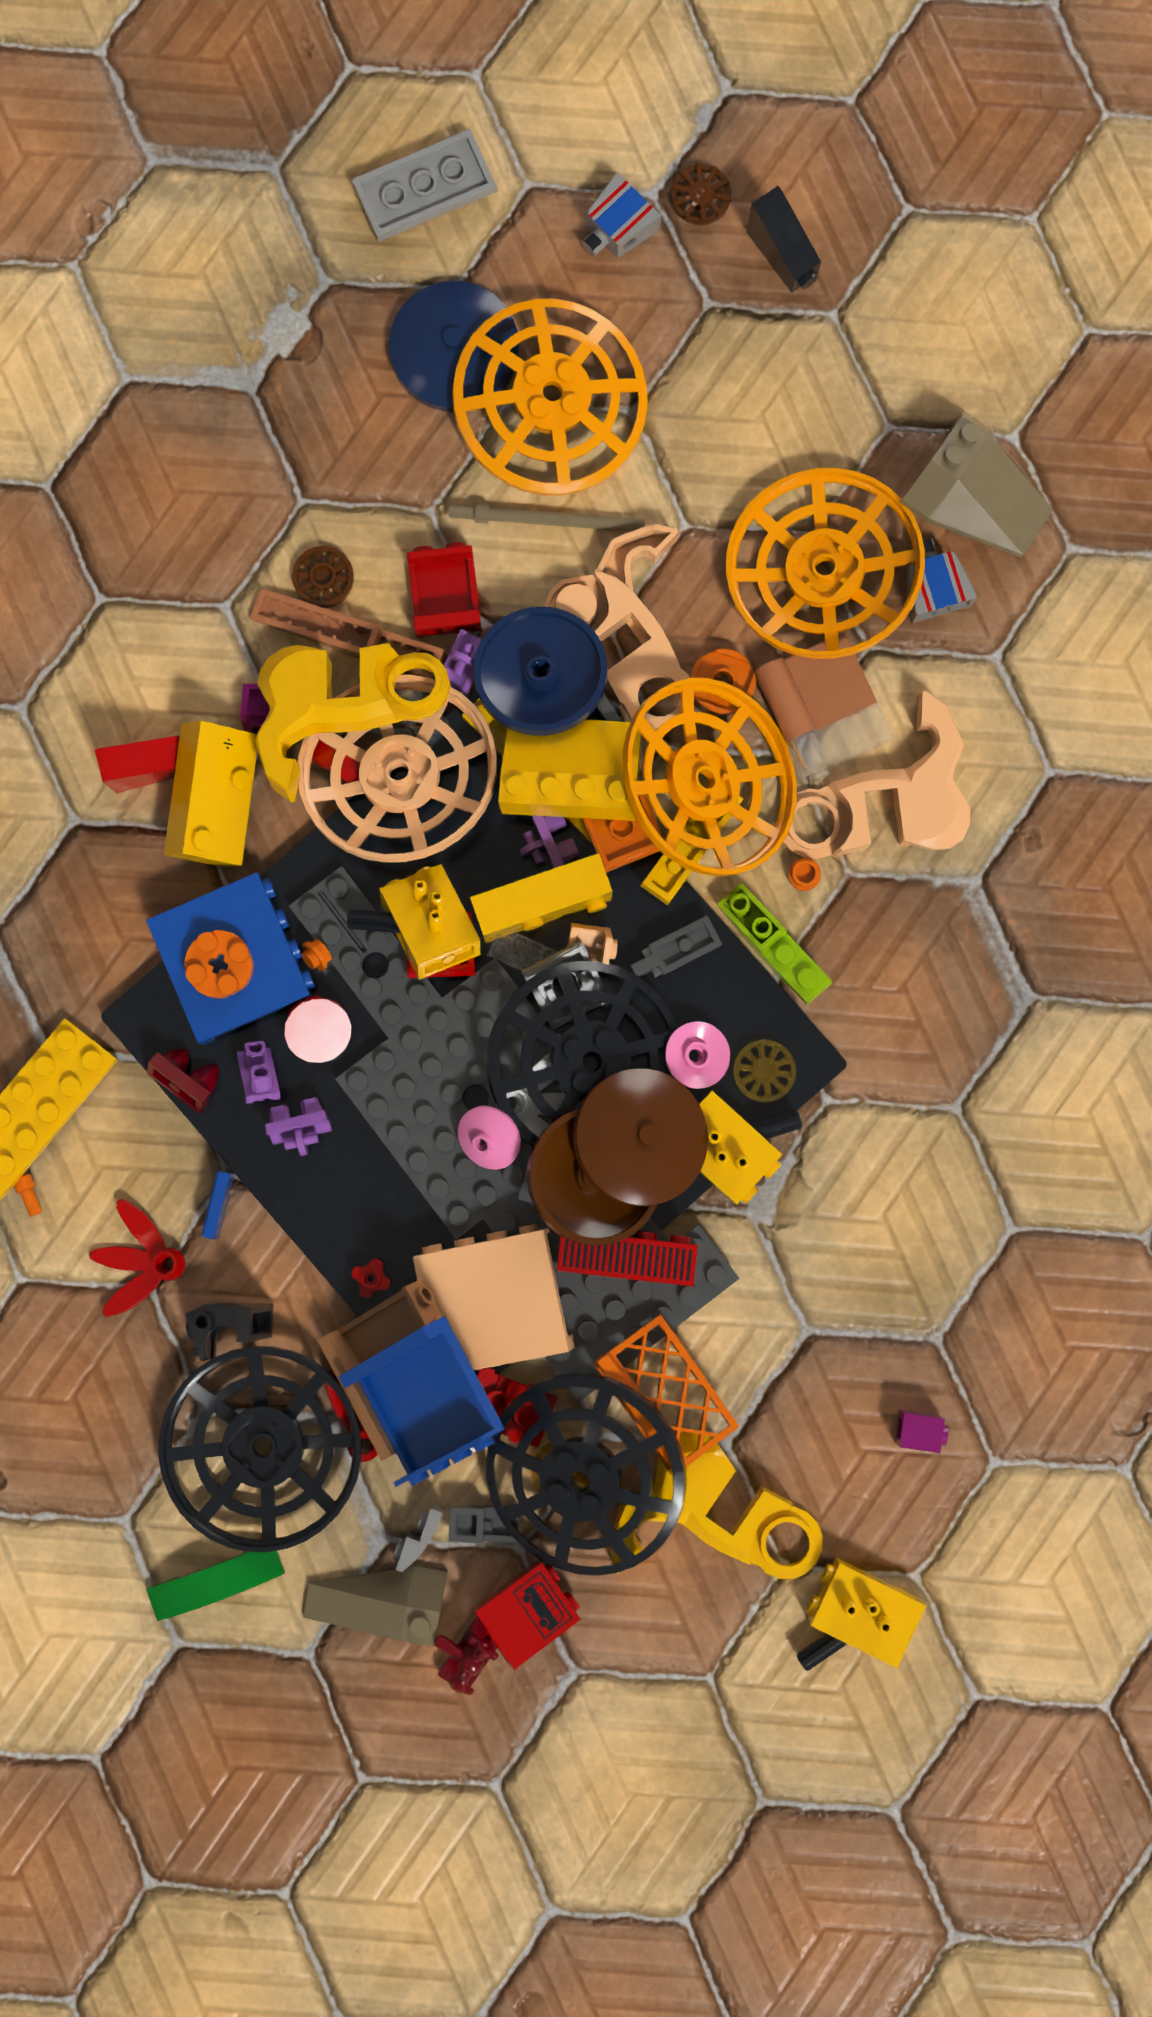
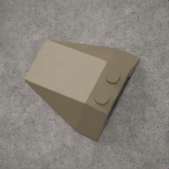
M963 410L946 434L945 440L927 466L912 483L900 503L928 523L1021 558L1053 509L991 430Z

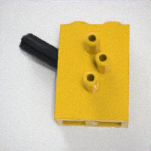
M442 864L434 867H424L414 875L404 879L391 880L384 887L379 888L381 905L385 912L349 910L347 915V927L349 929L396 933L418 980L480 955V938Z
M711 1091L699 1103L708 1131L707 1154L700 1173L735 1205L740 1201L746 1204L759 1190L755 1186L756 1183L763 1176L769 1179L782 1165L777 1160L783 1154L770 1144L767 1139L801 1129V1118L797 1110H792L748 1124L717 1094Z
M836 1557L833 1565L828 1563L822 1573L820 1582L823 1583L819 1595L813 1594L806 1608V1614L809 1615L807 1620L810 1626L826 1634L798 1652L796 1655L798 1661L806 1671H809L849 1644L898 1668L924 1613L926 1604L920 1598Z

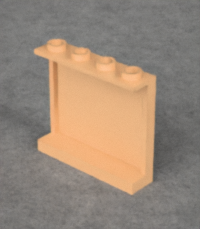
M539 1223L519 1227L520 1234L507 1236L506 1230L486 1234L487 1241L475 1243L474 1237L455 1240V1247L443 1250L442 1243L422 1247L423 1254L413 1256L417 1281L423 1279L425 1285L431 1290L434 1302L442 1316L446 1317L473 1370L566 1353L575 1348L572 1335L567 1334L547 1238V1234L551 1233L550 1228L540 1229Z

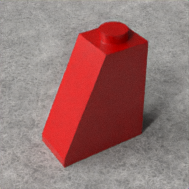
M180 736L95 749L103 783L115 793H121L173 779Z

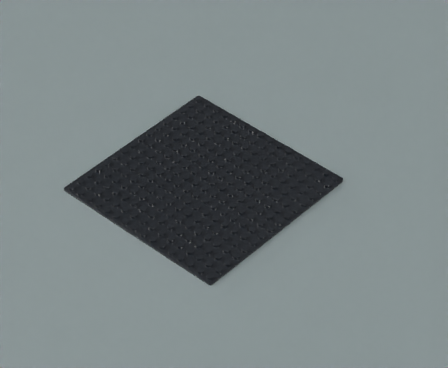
M476 690L467 697L473 704L479 699ZM456 707L442 721L455 731L464 747L482 739L462 718L464 712ZM435 730L428 745L433 750L436 758L453 752L454 749L449 741L440 732ZM486 752L468 760L469 779L463 797L480 802L484 794L488 778ZM497 753V779L493 795L485 812L474 827L459 841L443 851L428 857L407 862H379L363 859L344 851L330 842L316 827L261 875L263 880L266 878L270 879L276 896L272 898L276 910L282 908L288 920L289 927L285 928L289 941L295 939L302 953L304 952L302 944L306 941L312 942L314 940L290 909L289 905L341 866L377 912H385L381 905L379 888L384 887L391 880L404 879L414 875L424 867H434L442 864L465 911H472V923L480 938V955L474 957L475 973L492 961L494 958L489 956V952L494 941L485 943L470 897L553 869L545 848L541 850L545 861L536 865L532 854L523 857L520 853V849L527 845L523 836L524 833L532 830L536 840H540L532 821V816L502 814L498 801L503 758ZM458 764L440 771L439 787L453 793L455 792L459 778ZM403 767L396 768L391 773V778L395 780L404 779L408 774V770ZM365 793L352 796L347 801L351 809L362 819H365L374 806L368 800ZM431 798L427 803L418 808L417 811L421 824L436 816L445 808L446 804ZM339 808L325 820L327 826L345 841L358 828L343 815ZM455 809L443 823L424 833L427 847L437 844L455 833L469 820L472 814ZM386 811L377 824L379 827L389 829L408 828L404 813ZM565 818L567 827L551 834L555 844L570 838L574 840L579 856L568 863L597 854L594 846ZM370 834L360 846L363 850L381 854H403L414 851L411 837L390 839ZM660 851L606 872L613 892L611 901L606 902L607 907L594 913H588V910L585 909L544 923V925L538 928L517 933L530 939V941H535L558 952L567 947L571 923L610 928L613 939L617 940V953L615 960L610 959L609 964L632 973L630 966L644 959L641 951L648 948L649 944L708 915L723 944L721 947L664 976L661 975L654 978L652 972H649L639 977L648 983L664 1000L673 1014L678 1027L690 1022H705L716 1027L728 1042L730 1062L724 1076L716 1084L707 1088L693 1089L686 1087L693 1094L697 1102L700 1103L709 1092L713 1091L748 1124L792 1110L798 1111L846 1068L847 1063L840 1053L686 880L668 905L641 887L643 881L663 854ZM512 935L501 938L499 941L505 944L510 943ZM520 936L515 937L513 942L514 948L520 951L525 949L527 944L526 939ZM536 943L530 944L527 950L529 955L539 956L542 951L541 945ZM497 944L494 945L491 953L492 956L500 959L504 956L506 950L503 946ZM548 949L544 952L542 958L545 959L556 952ZM511 951L508 953L506 960L507 963L516 965L521 957L519 953ZM371 953L363 961V971L370 978H380L388 970V960L381 953ZM302 957L298 959L302 971L308 969L315 984V988L311 989L313 996H322V998H331L337 1001L346 1010L351 1024V1036L345 1050L334 1059L317 1063L307 1062L297 1057L287 1045L283 1032L285 1020L290 1008L296 1003L217 1036L215 1041L208 1044H199L162 960L104 1010L101 1019L146 1072L148 1062L157 1052L163 1055L165 1052L178 1048H186L188 1050L189 1062L185 1071L187 1075L202 1066L218 1064L219 1073L216 1086L209 1097L208 1105L200 1114L156 1080L154 1081L358 1317L400 1292L404 1286L417 1281L413 1256L423 1254L422 1247L442 1243L443 1250L455 1247L454 1241L456 1239L336 1081L339 1075L377 1048L388 1037L331 961L327 963L328 967L325 970L320 971L317 968L311 969ZM528 957L524 958L521 967L524 970L534 965L535 962ZM498 960L519 988L526 981L521 972L522 970ZM597 971L607 992L617 996L624 979L616 975ZM571 973L576 986V977L574 976V974ZM470 976L430 977L427 979L443 998ZM554 978V990L559 994H564L558 978ZM636 986L629 1004L644 1017L654 1036L670 1031L667 1021L658 1006L645 992ZM531 991L526 998L539 1014L542 1010ZM604 1003L585 1013L587 1020L604 1023L612 1005ZM624 1013L617 1031L621 1033L627 1044L644 1039L637 1024ZM573 1020L553 1030V1032L560 1034L567 1027L574 1024ZM546 1021V1022H545L546 1025H547V1026L549 1027V1029L552 1031V1029L550 1028L548 1022ZM264 1041L266 1048L271 1050L280 1090V1099L272 1100L266 1098L263 1101L256 1100L253 1103L246 1104L237 1062V1052L244 1051L245 1043ZM665 1046L658 1049V1071L672 1077L665 1062ZM691 1050L689 1058L691 1061L696 1062L699 1057L696 1050ZM588 1052L584 1055L582 1060L584 1068L590 1072L597 1068L598 1058L594 1053ZM648 1052L631 1057V1069H649ZM480 1085L470 1086L463 1094L464 1105L469 1110L477 1106H487L489 1102L488 1091ZM316 1097L331 1122L332 1131L317 1134L319 1142L307 1145L308 1155L300 1156L298 1147L286 1150L284 1143L273 1145L270 1135L266 1133L265 1124L270 1123V1108L280 1105L288 1106L292 1118L302 1115L300 1102ZM699 1173L694 1182L683 1193L669 1201L657 1204L651 1218L662 1231L711 1188L713 1184ZM482 1220L457 1240L474 1237L475 1243L487 1241L486 1234L493 1232L486 1222ZM372 1259H379L383 1262L382 1269L386 1277L391 1280L390 1287L387 1290H377L373 1292L371 1297L364 1298L359 1294L360 1286L357 1280L352 1278V1270L356 1266L364 1267L368 1265ZM369 1275L368 1280L374 1281V1276ZM510 1364L489 1368L495 1369L494 1373L500 1374Z

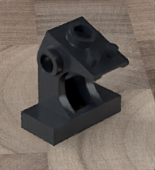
M211 1303L204 1304L185 1314L188 1321L186 1322L187 1334L196 1346L192 1348L194 1356L199 1355L200 1361L216 1357L217 1337L226 1326L231 1327L237 1332L236 1342H252L272 1338L273 1304Z

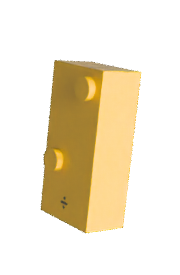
M202 720L181 724L164 855L219 867L242 866L257 757V745L255 742L257 734Z
M597 853L472 896L470 899L485 943H489L497 938L501 939L512 935L511 933L514 932L518 933L538 928L544 925V923L585 909L588 910V913L605 909L607 907L606 902L611 901L613 891L600 854Z

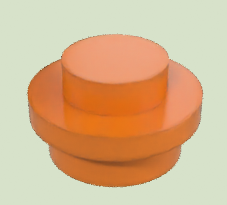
M809 858L795 860L788 870L790 884L800 891L812 890L821 879L819 865Z
M318 939L312 942L306 941L302 944L304 952L301 955L305 963L311 969L325 970L328 967L327 963L332 960L326 946Z

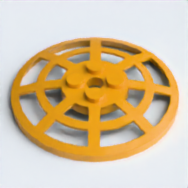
M533 299L519 302L500 310L487 319L472 334L464 347L455 370L452 389L453 411L458 430L466 447L477 462L492 476L508 486L527 493L543 496H560L582 492L600 484L614 474L628 459L639 441L645 424L648 405L647 384L642 365L634 348L624 334L596 311L575 302L560 299ZM545 307L573 310L590 317L598 323L588 335L567 326L548 324ZM523 310H532L535 326L515 333L502 345L485 335L504 318ZM608 331L626 351L634 368L636 378L618 379L610 358L598 345ZM550 334L566 336L581 344L571 357L563 353L553 352ZM537 336L540 354L531 357L526 362L510 351L520 342ZM477 346L493 357L485 373L483 394L464 398L463 384L465 371L471 354ZM591 352L596 355L603 365L608 379H589L581 365ZM502 362L517 374L512 389L494 392L495 375L498 366ZM548 385L556 386L561 392V397L556 401H550L545 398L543 389ZM638 392L639 403L636 421L630 437L624 443L611 431L619 410L620 393ZM610 393L609 410L603 423L588 411L592 394ZM514 404L515 410L522 421L513 434L502 422L496 406ZM486 409L493 428L505 442V445L495 459L484 450L476 439L468 422L466 412ZM580 422L594 433L583 444L567 449L565 432L571 430ZM532 429L541 433L552 434L554 451L537 449L524 443V440ZM602 441L616 454L611 462L597 472L571 481L569 460L589 453ZM517 451L534 460L555 462L557 482L547 483L530 480L509 471L505 467Z
M814 468L796 472L779 479L763 489L747 505L739 516L730 535L726 552V576L729 592L736 610L747 626L761 639L775 648L795 656L812 659H834L853 655L873 647L887 638L902 624L912 610L921 590L925 572V548L920 528L913 513L900 503L901 498L892 489L875 478L857 471L841 468ZM824 483L852 485L866 490L876 497L865 512L845 504L826 503ZM811 484L813 504L793 510L778 522L763 510L766 505L782 494ZM886 505L896 512L905 525L913 549L893 554L887 535L875 521ZM827 514L845 516L857 521V523L848 534L839 530L828 529ZM814 515V531L806 533L798 540L786 531L795 522ZM754 519L768 532L759 549L756 569L737 568L740 543L748 526ZM868 530L877 540L883 556L864 559L858 542ZM777 540L789 550L785 568H766L769 553ZM827 561L832 563L835 568L832 573L821 575L816 571L819 563ZM914 563V577L911 590L905 604L898 613L883 604L892 587L894 567ZM884 569L882 585L874 598L860 588L865 572ZM738 582H758L764 602L775 614L763 627L754 620L747 610L739 592ZM768 582H788L794 596L783 608L772 596ZM852 599L865 608L853 618L837 623L835 606H839ZM804 604L822 608L823 624L808 623L793 616ZM873 614L889 623L882 631L870 639L848 648L839 649L838 632H843L860 625ZM785 624L803 632L824 634L826 651L797 648L780 641L773 635Z
M688 678L675 681L659 689L643 702L633 716L626 733L623 747L622 771L631 809L652 843L667 857L682 867L710 876H732L749 871L766 862L779 849L787 837L793 822L797 802V783L790 751L779 728L770 715L742 690L725 682L710 678ZM693 692L716 695L735 705L737 710L728 723L711 714L694 712ZM681 693L682 714L666 720L655 731L644 718L645 714L659 701L670 695ZM748 717L756 724L765 737L776 763L758 766L750 746L738 733ZM695 723L710 726L721 732L715 743L708 740H697ZM683 725L685 745L674 751L662 738L672 728ZM637 729L648 742L643 759L644 781H634L632 770V749ZM731 742L740 752L747 768L737 770L733 759L726 752ZM655 751L667 762L666 779L652 780V762ZM699 773L707 778V788H704L699 783ZM779 776L781 786L780 807L776 824L773 826L758 817L762 802L761 779ZM744 782L751 783V799L748 810L736 803L739 797L740 783ZM669 793L672 801L678 808L672 821L662 809L656 794ZM638 795H647L654 813L668 829L665 841L649 822L640 804ZM729 813L742 823L732 833L722 837L716 818ZM689 817L703 821L709 839L698 838L683 831ZM751 828L768 838L764 846L752 857L741 863L733 864L726 847L741 840ZM679 840L694 847L713 849L721 867H707L687 859L676 851Z

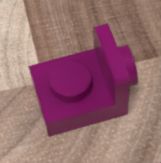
M243 684L240 710L243 730L258 734L270 711V707L257 684Z

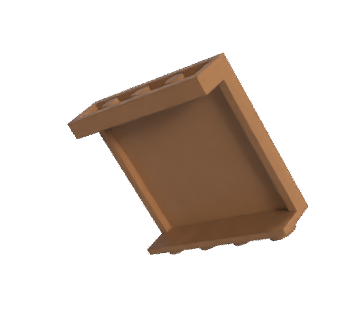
M423 1279L404 1286L400 1292L340 1329L317 1340L344 1392L351 1401L352 1407L381 1461L396 1453L360 1383L357 1382L344 1389L338 1376L418 1329L443 1317L434 1302L431 1290L425 1285Z

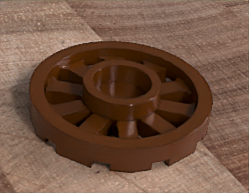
M317 546L308 549L297 559L292 572V580L295 590L302 600L323 608H329L343 602L350 594L354 584V571L344 553L330 546ZM324 553H329L327 562H323L322 555ZM312 555L316 557L317 564L315 565L309 561V557ZM340 558L342 562L333 567L335 560ZM305 566L310 572H301L300 567ZM344 570H348L347 576L337 575ZM301 579L311 580L302 586L299 585V581ZM336 583H346L347 585L345 589H341ZM315 587V589H314V591H313V593H312V595H311L310 597H308L307 595H305L306 592H308L309 590H311V589H313V588ZM330 588L338 594L334 599L331 598ZM323 590L325 600L318 601V598Z

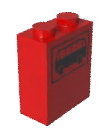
M535 1561L471 1609L505 1661L514 1670L581 1620L576 1613L580 1607L570 1592L563 1594L557 1585V1582L561 1580L557 1572L551 1565L546 1564L544 1566L540 1561Z

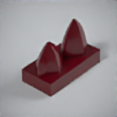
M186 1048L173 1049L165 1052L163 1055L157 1052L148 1062L147 1074L200 1114L208 1105L209 1097L216 1086L219 1073L218 1064L202 1066L187 1075L185 1071L187 1070L189 1055Z

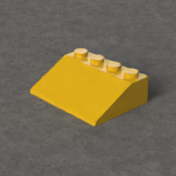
M584 720L567 731L545 736L526 735L507 728L498 801L502 814L636 821L625 790L622 771L623 747L631 722ZM638 729L632 749L634 781H639L642 734Z

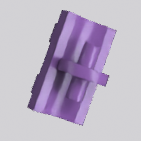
M461 629L445 661L444 667L447 669L451 687L467 697L474 683V658L482 639Z
M532 816V821L540 840H536L532 830L524 833L523 836L527 845L520 849L523 857L532 854L536 865L543 863L545 859L541 850L545 848L554 869L579 856L578 849L572 838L555 844L552 833L567 827L563 817Z
M264 1041L245 1043L244 1051L237 1052V1062L246 1104L253 1103L256 1100L263 1101L266 1098L272 1100L280 1099V1090L270 1048H266Z
M316 1097L300 1102L302 1115L292 1118L288 1106L280 1105L270 1108V1123L265 1124L266 1133L270 1135L273 1145L284 1143L286 1150L298 1147L300 1156L308 1155L307 1145L319 1142L317 1134L332 1131L331 1122Z

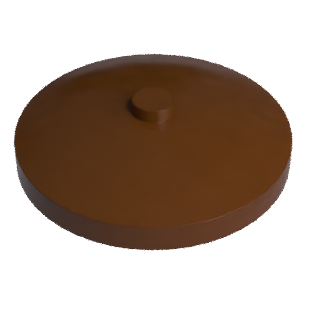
M629 1069L605 1078L585 1096L574 1121V1151L583 1174L600 1193L609 1199L625 1205L652 1206L677 1197L697 1178L707 1154L708 1131L699 1103L682 1083L656 1070Z
M574 1110L562 1115L549 1124L533 1145L527 1166V1185L531 1201L543 1222L555 1233L569 1241L589 1246L619 1242L641 1229L652 1216L657 1204L642 1207L618 1203L600 1193L588 1181L579 1166L574 1151L573 1128L578 1110Z

